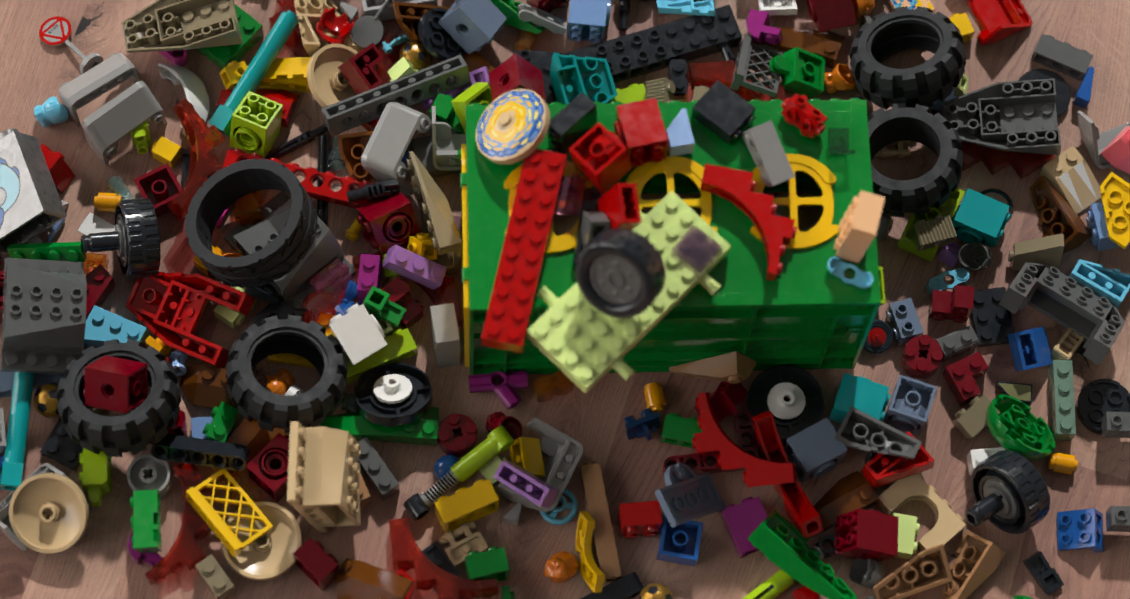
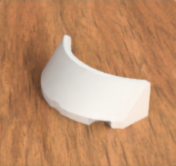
M158 63L162 80L169 79L174 85L181 84L185 91L187 110L184 121L180 125L184 137L202 131L210 112V101L205 85L198 76L182 66Z

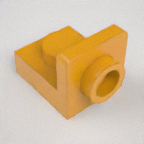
M149 336L145 340L149 346L158 350L165 357L174 349L164 344L159 337L154 340Z

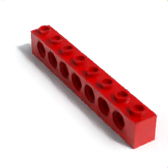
M228 149L223 168L242 160L266 158L256 153H252V155L245 154L240 149ZM276 158L267 159L286 166L296 177L303 176L305 179L300 183L310 198L354 209L371 202L365 199L349 203L346 191L363 188L365 184L369 186L371 183L369 181L358 182L349 176L342 178L332 172H318L313 167H307L306 169L299 167L296 163L289 162L286 164ZM317 180L323 182L320 187H315L313 183ZM334 185H339L342 187L337 192L331 189Z

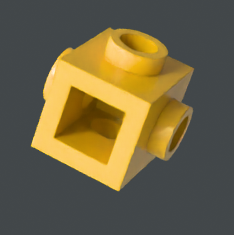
M237 60L232 61L219 72L226 90L236 87L248 67L245 61L239 63Z
M417 233V236H409L407 247L409 251L429 260L437 259V249H434L432 238L429 237V234Z

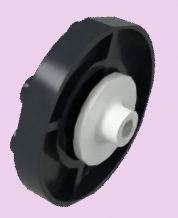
M404 363L379 365L367 370L359 377L354 387L355 402L360 415L372 423L386 427L413 423L429 410L433 400L429 377L419 368Z
M791 365L772 367L761 372L752 382L746 400L748 411L752 417L769 410L771 411L781 442H786L791 436L820 422L825 408L821 386L818 381L807 371Z

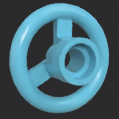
M566 488L562 494L567 495L572 503H567L565 497L561 495L558 503L562 504L561 507H555L550 515L540 511L541 516L553 525H564L570 522L577 514V499ZM564 509H572L567 517L555 519L558 512Z

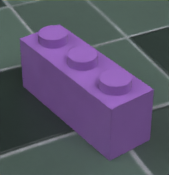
M398 245L388 249L382 265L383 268L433 290L441 286L447 267Z
M502 460L493 477L540 507L550 508L559 492L558 489L511 461Z

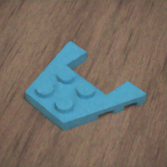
M656 0L659 13L716 16L713 0L693 2V0Z

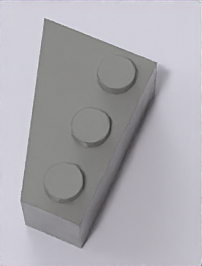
M772 120L741 134L761 173V179L768 188L795 177Z

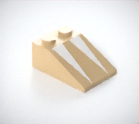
M1071 146L1043 166L1040 175L1048 179L1077 215L1101 199L1100 186L1086 160L1074 146Z

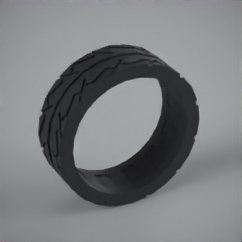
M248 159L230 164L229 167H224L203 183V186L198 189L192 198L187 210L189 212L186 214L185 231L186 238H189L188 243L193 252L208 271L219 281L235 287H258L285 276L300 263V260L304 259L316 236L314 234L317 232L318 217L309 194L295 174L286 166L273 160ZM265 189L280 190L291 195L292 207L287 224L269 245L255 253L241 257H224L212 252V236L215 226L224 211L235 201L252 192Z

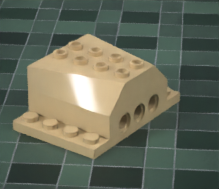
M298 421L290 422L287 501L319 533L327 532V527L361 526L360 444L348 431L328 427H303Z

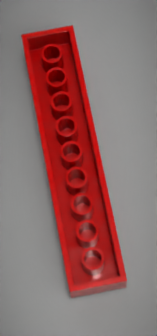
M536 148L535 151L523 160L482 332L481 343L484 346L517 353L523 352L566 168V154Z

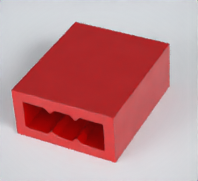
M617 183L597 200L599 211H603L610 221L609 229L633 230L641 223L636 183Z

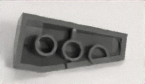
M852 406L834 438L851 448L914 459L922 443Z

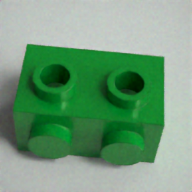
M221 402L218 407L214 406L210 414L212 420L210 424L206 423L202 431L205 434L203 439L225 442L237 417L238 409L224 402Z

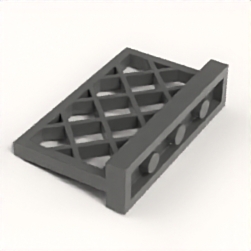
M744 34L738 49L731 88L738 91L739 86H743L775 98L780 75L770 70L769 62L772 59L771 56L776 57L784 53L751 42L752 36Z

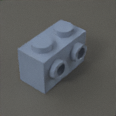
M911 298L889 304L886 318L888 322L892 323L893 337L895 340H898L899 345L908 343L912 338L923 335L924 331Z

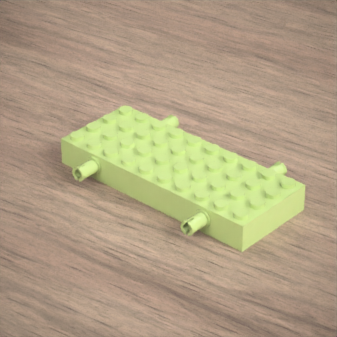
M672 190L648 214H643L640 211L641 223L631 230L642 235L655 246L665 265L666 279L664 288L647 310L631 318L608 316L598 311L585 299L577 282L561 298H557L546 286L537 293V296L549 306V309L527 330L526 337L585 394L612 368L625 381L628 380L629 376L631 377L635 371L622 360V357L697 284L700 283L712 296L715 294V291L717 292L721 288V285L708 274L729 254L731 245ZM694 248H701L702 250H699L700 252H698V249H695L696 251H694Z

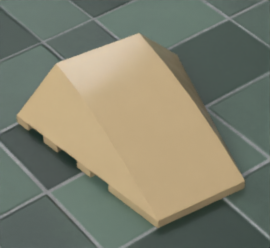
M294 0L303 47L309 57H312L322 47L329 45L325 41H320L321 37L316 31V25L320 22L324 9L327 8L329 10L335 7V15L338 17L342 16L337 12L338 7L332 0ZM323 29L324 34L331 38L337 39V36ZM350 31L342 44L359 52L364 48L358 46L353 41Z

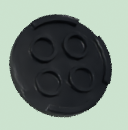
M433 8L424 13L418 23V34L424 48L433 57L441 61L458 55L462 56L465 50L438 23L448 10Z
M1034 69L1025 73L1019 81L1055 78L1057 118L1062 116L1070 103L1071 97L1067 82L1059 74L1048 69Z
M1111 379L1092 381L1083 388L1077 399L1076 408L1080 421L1091 432L1102 435L1101 418L1106 411L1130 412V393L1119 382Z

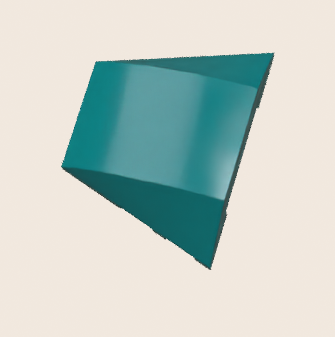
M560 53L552 54L549 77L557 102L569 104L579 94L583 93L593 102L607 103L618 95L607 59L561 55Z

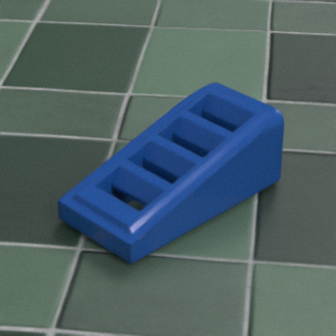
M1092 66L1089 67L1073 100L1074 105L1083 109L1087 108L1091 98L1094 67Z

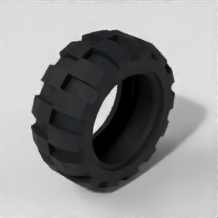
M907 6L895 8L894 12L886 14L884 11L874 16L872 23H865L858 31L849 54L853 81L856 83L857 89L868 101L871 100L876 106L883 107L886 110L892 107V104L906 103V107L915 108L916 104L932 107L934 101L940 100L942 102L951 95L953 87L958 86L965 72L964 67L966 65L963 37L959 29L947 16L939 11L934 14L930 8L920 6L917 9H908ZM922 49L934 53V56L928 61L912 68L895 69L881 64L887 57L902 50Z
M276 315L263 319L259 327L254 323L240 334V340L238 339L233 343L228 354L226 379L227 391L231 402L235 405L238 404V412L249 422L255 419L259 421V428L273 432L274 428L284 429V434L290 433V422L298 421L302 426L315 427L323 423L324 416L329 417L336 411L340 405L341 397L345 393L348 370L346 357L341 353V345L332 334L326 336V329L312 320L310 324L302 322V316L288 315L287 319L278 320ZM279 353H291L310 361L318 370L321 379L307 392L286 396L275 394L265 389L255 379L252 371L260 361L268 356Z
M118 339L104 341V345L94 348L92 345L81 352V358L78 361L73 359L63 373L64 378H61L58 384L56 394L58 400L57 408L66 432L73 441L80 443L82 448L95 454L104 451L108 457H122L123 453L130 451L135 455L146 451V445L151 442L155 444L160 442L168 433L167 426L173 427L180 411V387L172 364L167 362L166 357L155 348L149 346L146 349L144 343L128 339L127 343H120ZM105 355L147 363L150 393L139 407L129 413L119 416L95 414L87 409L88 405H85L84 370L86 366Z

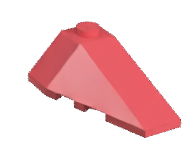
M1130 126L1125 127L1100 153L1114 168L1128 173V175H1130Z

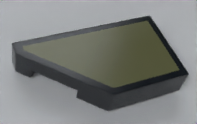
M996 382V387L1005 395L1012 396L1025 404L1031 405L1032 384Z

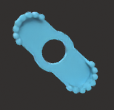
M839 256L831 257L827 263L828 271L840 278L844 283L866 289L874 281V277L870 272L865 273L855 265L841 261ZM846 269L854 270L855 277L853 279H847L844 276Z
M965 268L945 271L941 275L930 279L926 289L931 294L933 290L943 291L945 289H953L955 285L966 284L970 279L969 272ZM947 275L952 276L954 283L947 285L943 280L944 277Z

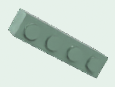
M1053 360L1048 367L1051 430L1055 441H1072L1076 435L1072 360Z

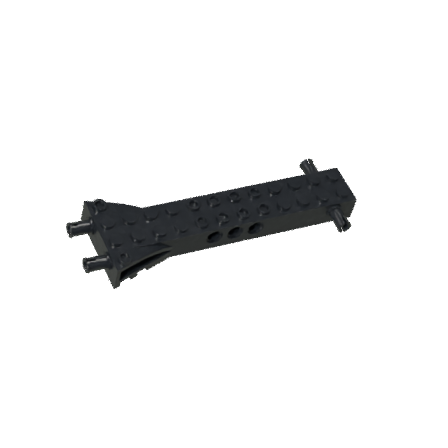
M729 4L715 8L716 16L692 15L560 54L607 59L613 81L618 83L668 68L671 59H685L688 62L721 52L725 64H729V60L730 63L736 61V58L731 48L740 46L742 34ZM527 49L513 51V55L517 53L542 71L546 104L557 102L549 77L552 54L557 52L529 51Z

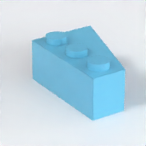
M1079 259L1069 276L1084 287H1089L1099 296L1107 298L1117 309L1130 289V274L1120 272L1116 268L1114 270L1107 269L1103 265Z

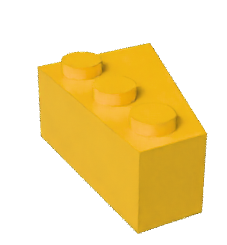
M311 57L275 58L258 87L311 93L307 81V67Z

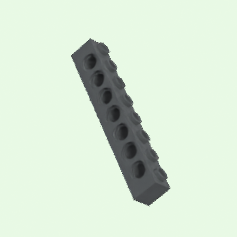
M458 55L324 107L321 110L326 127L330 134L334 136L380 118L385 106L389 102H398L409 107L437 96L439 93L442 94L470 83L468 66L462 56Z

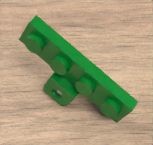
M83 242L12 244L7 248L10 258L85 262L87 259L86 253L82 251Z

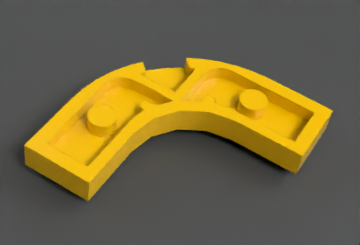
M580 511L575 537L576 553L580 554L581 560L578 567L584 581L594 593H600L605 583V575L596 565L591 551L595 520L587 511Z

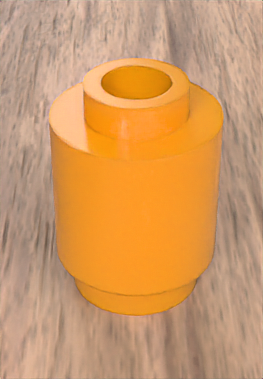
M99 192L98 196H94V207L99 212H115L117 203L122 200V195Z
M658 382L645 385L643 393L647 409L650 408L654 413L662 411L663 407L666 406L662 387Z
M1057 452L1055 454L1050 453L1048 469L1065 474H1072L1073 471L1077 470L1078 460L1075 459L1074 455Z

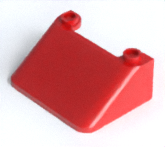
M966 0L983 29L977 35V39L982 45L992 44L1032 25V20L1020 0Z

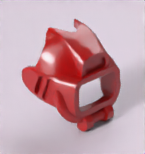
M335 7L329 10L325 8L320 22L316 25V31L321 37L320 41H325L329 44H342L355 23H349L346 13L339 17L336 16ZM323 29L337 36V39L331 38L324 34Z

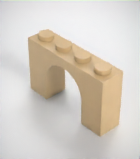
M921 473L897 480L878 497L877 505L887 515H891L900 506L911 500L925 502L932 508L936 519L935 526L917 542V548L921 552L943 544L945 547L966 526L964 519L950 509V504L937 495L936 489L924 481Z

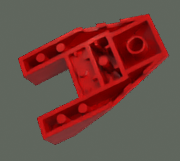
M158 272L146 278L137 279L125 307L157 335L164 344L206 363L224 368L230 351L193 335L208 300L248 316L255 298L198 273Z

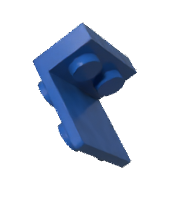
M1095 508L1057 513L1058 549L1060 551L1090 548L1096 553L1104 552L1102 513Z

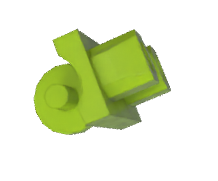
M146 121L130 132L133 147L137 148L138 154L148 153L149 147L153 145L149 122Z

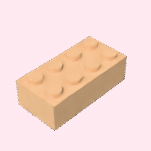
M862 190L857 197H853L852 203L849 204L847 212L844 213L843 219L839 223L838 231L840 233L833 247L836 250L835 256L859 264L876 235L885 197Z

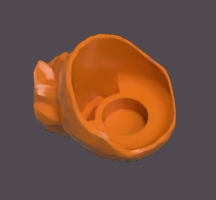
M839 63L832 72H825L824 86L829 94L834 93L836 90L850 91L856 87L852 71L848 65Z
M281 369L275 375L264 376L268 390L275 394L285 395L292 385H296L294 377H292L287 369Z
M568 551L557 552L546 561L544 574L545 577H549L555 583H563L576 574L578 561Z

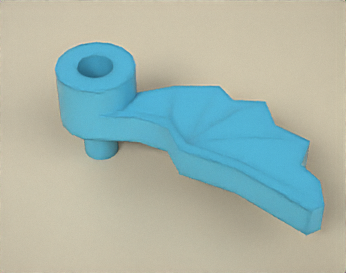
M403 35L395 38L389 44L383 41L382 49L386 54H389L393 50L392 47L410 39Z

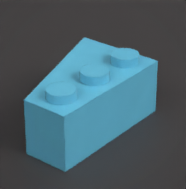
M94 305L86 320L84 347L92 345L101 347L104 345V341L118 339L120 343H127L128 339L145 344L149 333L147 327Z

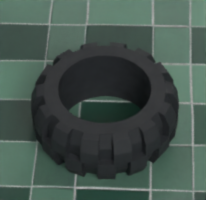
M906 103L892 104V109L884 111L882 107L869 115L868 131L871 162L876 153L886 145L905 140L924 144L938 157L936 164L929 172L911 180L888 178L880 174L871 164L873 194L885 197L882 211L884 209L890 211V216L902 218L905 217V213L914 212L916 217L929 213L930 206L935 205L938 208L950 198V191L953 192L958 187L963 167L962 143L958 132L953 128L951 129V123L940 113L932 115L929 107L916 104L915 108L906 107Z

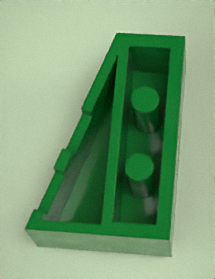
M158 490L133 491V496L130 497L131 509L133 508V516H131V528H133L132 548L137 553L162 552L160 492Z

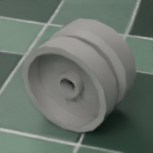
M144 454L134 459L128 467L126 476L132 493L133 491L158 490L160 492V501L168 496L172 489L173 478L169 465L165 460L156 459L152 454Z

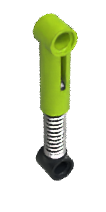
M503 425L495 428L483 442L450 467L451 471H449V474L446 473L447 476L441 477L442 480H438V483L435 482L436 484H433V487L430 486V489L427 488L428 491H425V493H417L408 498L403 503V506L414 521L421 519L430 511L433 501L436 502V499L442 497L441 495H444V492L447 493V490L450 491L452 486H455L458 482L463 483L496 455L510 448L515 442Z
M824 534L814 544L812 550L816 549L821 554L819 557L821 560L835 554L836 537L832 534ZM822 543H830L832 549H825ZM780 569L741 599H757L764 593L766 594L760 599H775L791 587L795 579Z

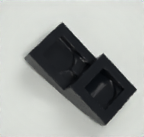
M1037 551L1023 561L1032 577L1047 595L1064 585L1055 568L1050 567L1041 551Z

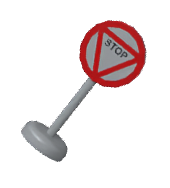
M51 17L41 25L39 36L43 43L49 46H58L65 43L82 59L80 64V72L82 74L103 62V58L98 53L85 56L68 40L72 34V25L64 17Z

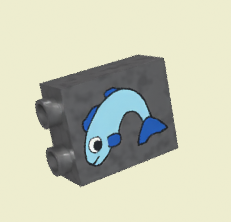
M7 129L0 132V252L8 253L7 248L9 245L25 244L67 217L37 137L20 133L17 129Z

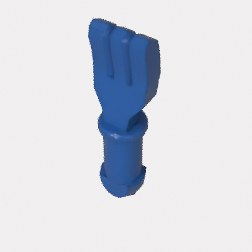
M352 280L348 283L340 305L348 304L357 295V284Z

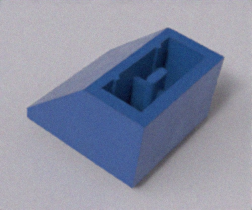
M1044 326L1007 334L1016 372L1051 364L1052 357Z

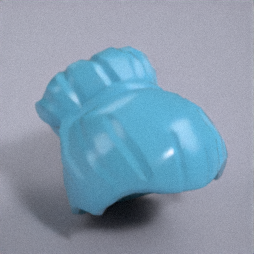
M50 97L42 106L37 105L34 107V117L37 118V121L43 127L63 123L69 118L66 107L58 102L57 97Z

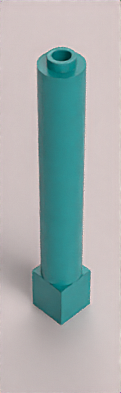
M290 10L281 13L224 106L220 104L209 121V124L214 129L230 137L232 114L248 91L255 92L299 21L296 19L297 15Z
M15 372L0 483L1 490L15 491L22 483L35 373Z

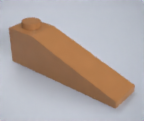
M735 351L669 367V371L683 377L736 384L740 380L749 377L756 365V361Z
M967 530L956 547L955 553L957 555L955 561L950 565L953 581L944 584L939 599H966L996 570L1006 553L992 542Z
M943 544L923 550L872 587L875 598L902 599L953 581Z

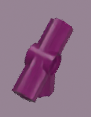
M494 371L492 374L468 375L470 393L493 391L507 410L513 409L522 401L515 390L528 389L526 371L506 373ZM496 379H500L503 381V383L501 385H496L493 383V381Z

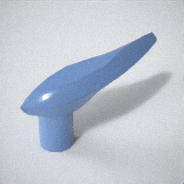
M65 218L52 226L46 243H50L55 234L61 229Z

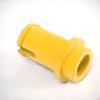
M357 216L350 228L345 231V237L350 241L357 240L363 226H360Z

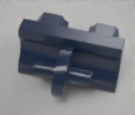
M648 408L641 412V419L636 420L632 415L625 417V429L628 440L636 437L639 439L644 436L647 441L652 440L651 434L657 432L656 429L661 427L659 414L657 412L653 413Z

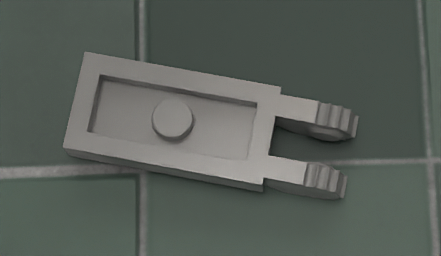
M526 3L518 5V16L521 20L525 22L532 21L535 25L548 28L555 34L565 35L567 31L566 20Z

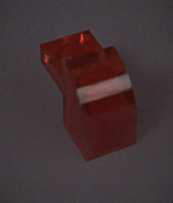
M314 291L307 295L301 305L308 309L304 313L303 322L310 324L313 320L317 323L320 312L335 315V307L338 305L340 297L335 293L326 291Z

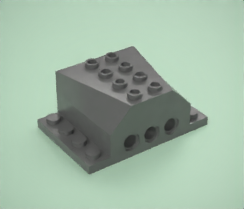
M281 191L225 235V241L236 253L244 256L263 249L281 233L287 224L291 214L292 198L290 199L284 191ZM319 217L317 232L314 234L316 236L304 259L300 260V263L291 272L278 280H274V282L268 283V287L274 289V293L290 306L295 312V316L303 317L357 273V270L344 257L343 249L331 230Z
M5 258L1 372L63 374L73 359L78 361L81 358L80 355L83 351L87 297L84 262Z

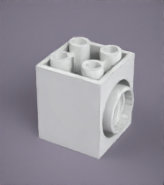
M357 303L346 310L347 314L344 316L338 314L331 318V323L328 325L331 333L341 345L342 351L351 366H354L387 345L384 339L385 334L374 315L369 314L363 304L358 306Z

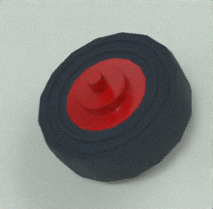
M874 319L863 348L867 352L874 354L888 350L893 341V331L890 325L885 321Z

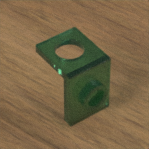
M828 128V156L855 154V150H849L848 128Z

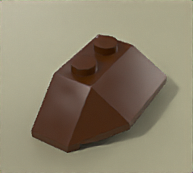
M397 1L392 3L400 28L414 42H421L418 34V23L424 13L433 8H444L447 10L450 8Z
M202 364L186 367V374L181 376L179 386L194 406L213 409L214 406L218 407L221 402H224L238 409V404L235 405L231 402L227 391L226 369Z

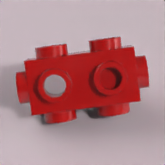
M796 94L791 98H786L781 105L783 108L781 114L785 117V121L790 125H796L801 129L800 133L805 137L813 138L816 135L820 136L826 128L824 124L828 118L820 110L808 103V98L805 95L799 96Z

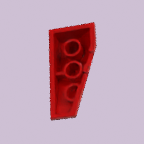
M222 89L216 105L217 108L220 104L224 106L234 89ZM256 89L254 93L283 105L281 127L288 128L299 94L284 89Z

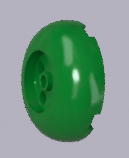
M1003 394L997 395L988 405L986 412L988 428L996 441L1004 449L1019 453L1028 460H1040L1048 456L1055 448V439L1049 426L1041 416L1037 418L1030 412L1032 408L1017 398Z

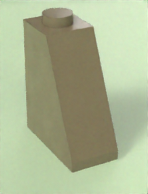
M1064 234L1014 243L1013 250H1009L1008 254L1011 270L1020 271L1025 263L1048 264L1058 269L1064 250Z

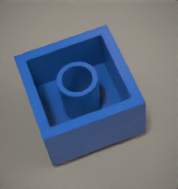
M664 516L656 560L696 566L703 522L690 521L672 528L667 517Z

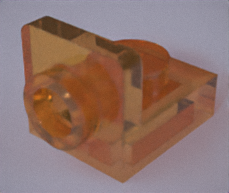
M86 253L87 259L84 262L85 275L88 274L89 267L95 269L101 264L104 268H108L109 260L107 254Z

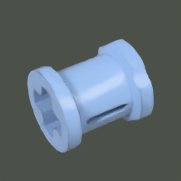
M179 350L171 352V364L176 376L186 374L185 361L188 359V354Z

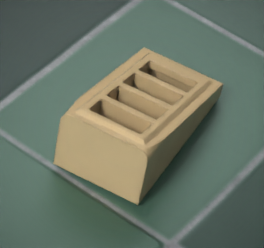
M1068 328L1050 352L1052 359L1070 360L1085 338L1072 332L1071 328ZM1071 333L1073 336H1075L1076 338H1078L1079 341H1077V340H1075L1074 338H1072L1071 336H1069V334Z

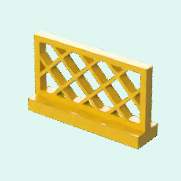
M226 469L219 470L195 488L191 487L186 491V500L234 558L241 554L244 548L273 528V525ZM224 475L228 480V486L216 485V479ZM204 487L213 488L212 497L203 496L199 491ZM215 489L227 490L226 499L214 498ZM229 491L238 492L241 495L240 501L229 500ZM213 502L225 503L224 512L215 511L213 509ZM227 504L239 505L238 514L226 512ZM241 505L250 506L253 510L252 516L240 514ZM225 517L237 518L236 527L228 526L225 523ZM239 519L251 520L250 529L238 527ZM253 521H262L266 527L262 530L253 529ZM238 531L250 533L249 539L242 543L237 538Z

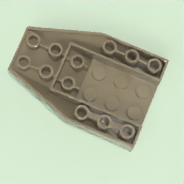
M156 0L121 22L127 53L187 50L243 44L234 0Z
M411 151L409 152V159L406 160L408 166L406 167L408 178L412 179V192L417 198L423 222L421 226L422 233L429 234V237L432 238L434 249H437V259L431 261L447 267L445 275L460 272L462 240L447 198L415 153Z

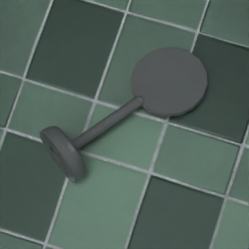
M385 0L375 17L363 16L355 22L351 30V36L358 46L365 48L371 43H374L376 46L382 40L384 27L378 19L391 0Z

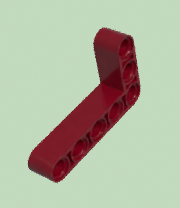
M740 410L735 415L733 422L736 444L746 452L758 457L752 415L747 410ZM744 418L748 423L741 424L738 419ZM746 436L749 437L751 441L749 443H745L741 440V438ZM720 451L670 456L665 459L662 472L665 474L669 464L683 463L686 465L688 462H693L696 465L695 468H691L696 476L706 473L715 474L745 470V468L722 470L717 460V455H720ZM713 460L715 465L709 466L705 461Z

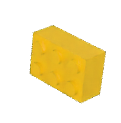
M484 479L478 480L473 483V486L467 489L466 487L460 488L455 491V494L449 497L448 495L442 496L435 502V514L444 533L456 530L463 523L467 524L499 511V498L489 479L485 481Z

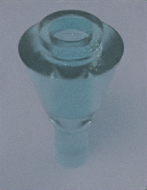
M338 137L333 138V147L326 163L332 170H340L345 166L344 160H342L339 153Z
M120 175L111 177L107 182V190L117 193V195H122V198L126 200L136 199L130 193Z

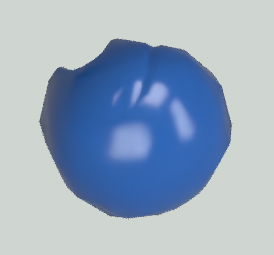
M454 455L440 457L433 465L434 476L438 480H442L441 477L447 476L446 473L449 474V471H451L450 467L460 459Z

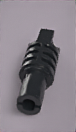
M398 179L380 181L381 183H370L369 186L365 184L363 188L346 191L349 203L365 199L366 201H371V199L376 200L377 197L381 199V196L385 198L400 192Z

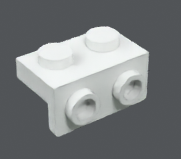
M758 0L759 11L768 12L769 16L797 15L796 0Z

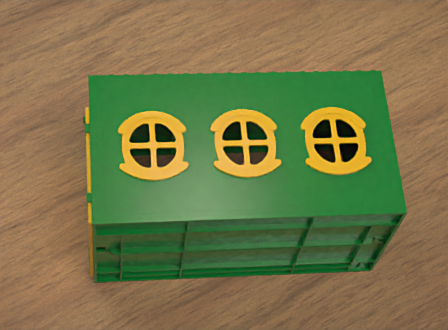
M815 98L807 101L828 118L824 124L826 128L823 133L813 138L803 136L800 133L801 129L785 121V117L781 114L783 111L781 107L783 101L779 99H772L770 101L754 99L747 101L756 108L754 114L756 118L749 127L745 126L742 131L745 132L772 120L795 176L769 188L763 183L760 176L761 173L742 136L737 140L733 139L730 144H727L691 116L692 108L699 100L691 102L675 100L670 103L657 101L665 130H667L681 109L686 108L695 142L694 152L670 157L667 149L666 159L658 163L649 162L638 167L632 166V169L615 184L636 183L640 211L643 208H654L661 201L643 200L641 194H668L671 190L674 193H701L700 199L682 200L689 207H700L702 209L701 218L730 244L731 248L729 254L708 274L721 285V288L717 292L715 291V294L712 296L700 283L697 284L622 357V360L635 371L634 373L670 372L669 367L737 351L756 361L753 370H766L785 365L796 366L803 370L854 369L881 304L876 235L859 264L840 259L847 264L855 265L865 273L870 272L874 277V281L869 288L861 289L852 284L844 283L840 278L828 271L827 263L836 254V250L833 247L840 233L838 231L839 223L843 219L844 213L847 212L849 204L852 203L853 197H857L861 190L873 194L866 100L859 98L820 100ZM619 101L611 103L594 102L597 107V123L600 122L608 131L615 134L616 106L627 103ZM559 102L547 104L550 120L568 104H561ZM479 103L466 105V144H461V149L457 151V157L461 159V240L463 253V343L465 367H470V375L492 374L494 371H502L504 373L526 371L527 375L564 374L527 337L522 353L484 346L481 343L482 332L524 159L512 164H497L488 160L477 147L476 128L481 115L489 105H481ZM546 133L537 149L560 153L559 151H554L549 146L548 133ZM568 150L565 153L567 155V163L559 195H579V200L558 201L556 209H578L581 211L584 189H597L575 169L570 151ZM705 163L752 172V180L756 181L754 188L756 193L789 192V196L786 198L773 199V203L776 206L786 205L790 208V218L795 219L794 227H797L795 239H791L790 245L785 247L784 256L779 258V263H782L780 275H776L775 281L766 280V251L761 236L753 222L730 201L716 194L700 190ZM822 191L823 195L821 197H798L796 192ZM799 205L823 206L824 211L819 222L809 231H799L797 207ZM579 218L574 227L561 236L554 234V225L552 223L528 329L549 309V306L537 296L540 289L543 290L542 288L546 286L557 298H561L577 282L576 266L572 265ZM850 268L846 269L844 276L847 279H853L855 272ZM612 368V369H610L607 373H618V372H617L615 369Z

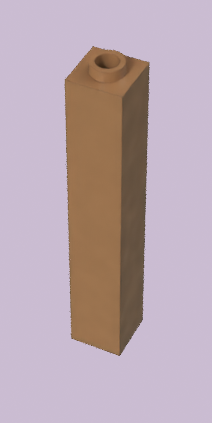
M586 462L583 466H580L579 472L587 512L595 520L592 539L597 564L605 575V583H611L620 579L622 574L600 463Z

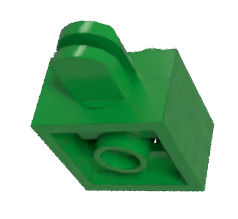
M794 47L770 60V70L781 75V88L799 95H805L809 99L824 92V57L799 47Z

